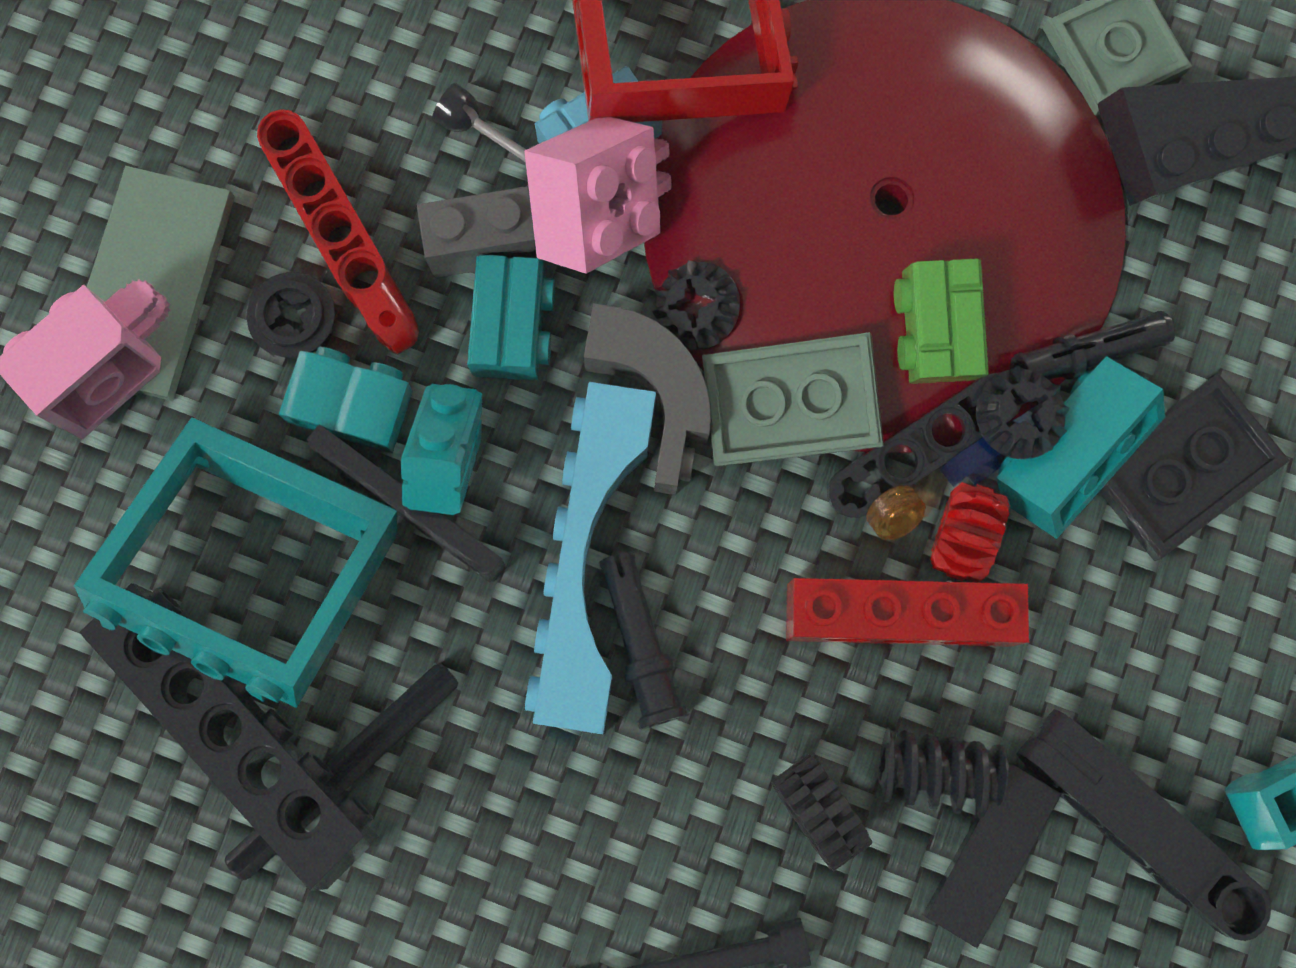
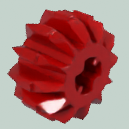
M962 482L951 491L949 500L946 502L935 535L930 558L933 569L944 572L946 576L960 581L964 579L979 582L987 577L1001 547V541L1006 530V522L1010 514L1007 496L996 493L994 489L980 484L974 486Z

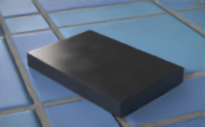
M1217 373L1165 412V419L1099 493L1150 557L1157 561L1177 548L1290 460L1219 373Z

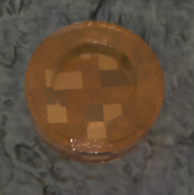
M897 486L884 492L872 503L867 512L866 519L879 538L894 540L905 536L916 528L924 517L926 505L911 486Z

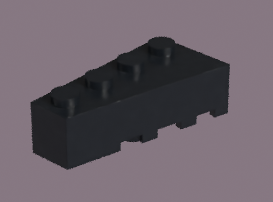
M1296 76L1122 87L1097 103L1130 206L1296 151Z

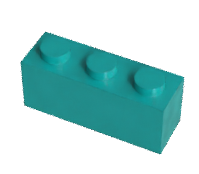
M1107 356L1093 371H1086L1073 385L1070 397L1064 402V405L1070 407L1066 414L1064 426L1067 432L1058 440L1053 449L1032 459L1021 460L1006 457L996 477L1000 494L1007 496L1010 508L1055 539L1066 530L1165 419L1163 389Z

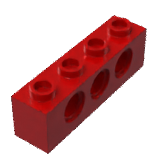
M793 578L787 584L786 641L1006 647L1029 643L1028 584Z

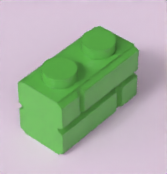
M981 260L920 261L910 264L902 271L903 279H896L894 285L895 309L897 313H905L906 336H900L898 339V363L901 370L909 371V383L971 381L989 375Z

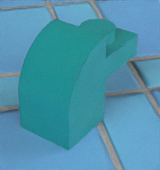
M1296 754L1262 772L1245 774L1225 788L1224 791L1251 848L1256 850H1281L1296 845Z

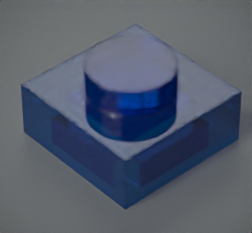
M981 438L952 458L940 470L953 487L966 478H969L975 486L1002 467L997 460V457L1001 454L994 450L984 438Z

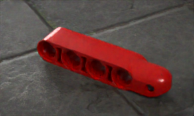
M290 110L270 112L262 118L258 125L257 138L259 145L337 283L349 301L356 308H359L366 323L380 344L397 355L413 347L419 335L416 318L305 122L298 114ZM290 137L299 138L296 145L291 149L285 151L278 150L280 143ZM316 181L325 182L323 189L318 194L303 196L304 189L310 183ZM340 226L351 227V232L343 241H328L331 231ZM366 271L378 273L375 283L365 289L353 287L356 277Z

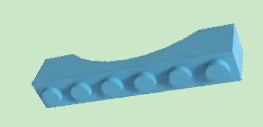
M589 382L586 398L576 397L571 430L580 431L577 453L567 451L562 485L571 486L568 508L558 506L553 532V540L562 541L559 564L552 562L548 564L544 585V596L553 597L550 620H539L534 653L544 654L540 677L530 676L525 700V710L534 712L533 724L604 734L613 677L598 652L588 623L584 594L586 558L594 528L608 500L626 476L647 458L656 404V392Z

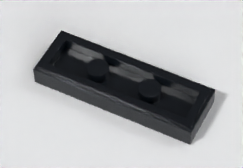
M1009 763L1008 786L1002 804L998 806L996 803L990 802L983 818H975L922 915L978 949L1062 794Z

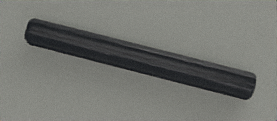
M440 663L435 664L326 764L334 774L328 781L341 795L450 695L458 686L455 676L444 665ZM314 799L307 801L300 811V823L303 828L321 813L319 804ZM254 830L226 855L224 861L233 875L243 881L251 878L277 853Z

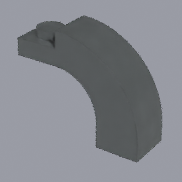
M593 303L584 352L585 371L627 378L638 383L647 391L656 392V403L662 414L664 430L654 492L676 495L678 480L690 482L695 448L684 447V443L691 442L707 445L711 420L710 402L702 373L682 342L656 321L631 310Z

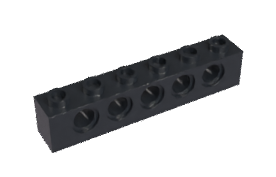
M133 583L125 588V590L179 615L183 612L179 604L159 587L153 592ZM94 618L79 632L310 891L328 889L379 838L368 826L373 820V816L367 808L353 795L348 793L343 798L328 782L334 776L330 768L311 751L303 755L289 740L295 734L292 727L274 710L269 709L265 713L251 698L252 695L245 688L246 684L227 675L223 680L213 679L197 670L191 664L192 659L173 650L169 655L162 654L159 659L152 661L151 649L137 639L138 634L120 625L115 630H109L102 627L100 621ZM201 675L204 681L203 692L196 701L190 703L187 698L188 685L192 679ZM238 715L242 722V731L239 738L233 744L228 745L224 739V728L231 718ZM276 757L281 765V774L278 781L272 787L267 788L262 781V768L270 758ZM314 799L319 804L321 817L317 826L307 832L300 823V811L307 801Z

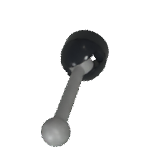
M457 83L451 84L446 89L434 109L432 119L453 132H464L474 127L526 162L525 148L479 118L477 100L469 91Z

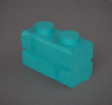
M493 255L476 256L467 366L472 376L535 381L538 380L539 364L549 365L551 331H542L543 311H553L555 278L546 277L543 260L539 258H507L506 256Z
M431 384L426 386L401 457V475L404 480L402 484L403 506L410 510L455 515L461 512L482 438V420L480 419L482 415V393L478 392L477 389L462 388L453 384Z

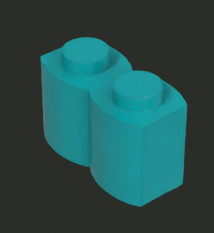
M318 347L316 354L300 351L279 415L292 425L314 431L320 424L338 438L376 450L393 453L413 393L409 383L402 380L403 372L391 366L375 362L371 363L369 369L349 365V356L326 347Z

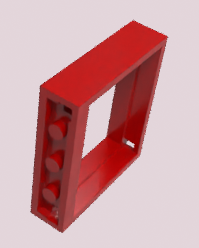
M572 0L588 121L595 118L613 117L630 122H648L785 112L791 91L798 88L796 70L799 64L797 56H790L787 42H789L791 35V18L788 8H781L780 0H748L761 74L613 83L602 0Z

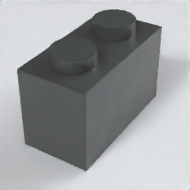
M528 186L417 204L424 255L434 278L475 272L476 256L479 255L506 256L507 258H537Z

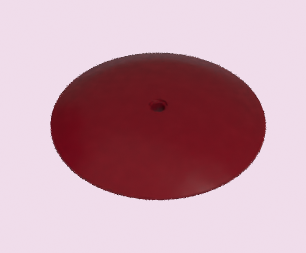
M948 0L802 1L786 7L791 18V35L789 42H787L790 56L796 55L799 64L796 70L798 88L791 91L785 112L664 120L662 123V134L657 138L669 143V157L656 164V171L671 175V190L664 192L663 195L658 197L660 234L644 242L645 256L654 290L662 286L668 277V270L677 269L687 264L689 260L711 262L724 269L734 280L740 297V311L737 322L723 341L703 350L687 349L703 372L702 355L870 332L872 334L883 439L886 440L975 381L909 383V371L900 369L897 354L898 339L900 336H906L905 313H897L895 309L894 285L896 279H903L902 271L910 264L920 261L981 260L989 374L1010 370L1011 358L1017 353H1026L1052 345L1054 339L1066 334L1079 337L1101 330L1116 295L1123 267L1126 239L1125 204L1120 175L1112 149L1096 115H1094L1082 93L1064 71L1040 48L1021 34L984 13ZM753 23L727 40L703 62L691 78L761 74ZM879 200L893 202L898 207L900 214L886 215L877 208L875 202ZM693 287L691 300L683 303L677 309L691 313L696 322V319L699 318V309L707 306V303L715 302V300L698 296ZM1059 377L1049 381L1052 384L1060 385L1065 378ZM964 398L958 405L971 415L977 431L979 427L975 419L976 406L968 408ZM1037 400L1022 404L1019 413L1006 424L1021 417L1038 404ZM950 414L940 415L934 420L932 425L934 440L945 447L955 445L962 435L960 421ZM896 445L889 449L886 454L913 452L906 446ZM870 448V449H862V450H853V451L866 453V452H868L869 450H871L872 448Z

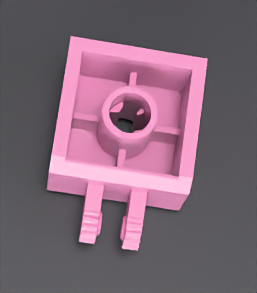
M613 117L595 118L524 151L537 258L587 274L660 234L658 197L663 195L664 192L671 190V175L665 172H657L656 164L669 157V143L663 139H654L653 127Z
M138 279V281L132 280L130 284L126 283V288H120L106 301L102 300L85 285H82L77 291L67 293L57 299L51 306L49 314L30 331L14 336L5 345L3 354L0 356V375L36 416L83 440L160 373L161 356L145 339L160 327V322H165V318L169 317L168 312L171 311L169 309L170 303L166 301L167 298L161 295L158 291L156 292L155 287L146 280L142 282Z

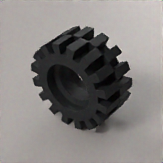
M810 754L771 780L774 790L787 807L792 818L797 822L813 848L833 872L873 843L867 830L861 824L858 815L852 810L845 796L838 790V786L832 778H829L825 769Z

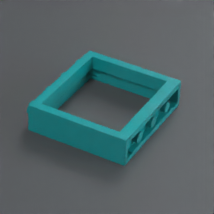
M191 417L78 578L74 587L84 606L83 613L98 619L102 627L115 630L120 625L137 633V639L157 653L169 655L173 650L192 659L191 664L197 670L213 679L223 680L227 675L246 684V690L262 702L265 698L276 703L281 700L297 708L396 539L397 510ZM196 467L359 541L286 664L116 585Z

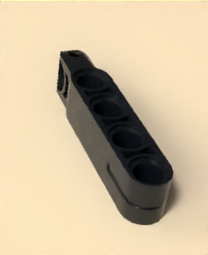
M1053 709L1016 753L1018 758L1043 782L1061 793V798L1172 896L1190 907L1214 930L1228 938L1240 941H1248L1261 934L1265 930L1271 915L1270 898L1264 888L1083 727L1066 714Z

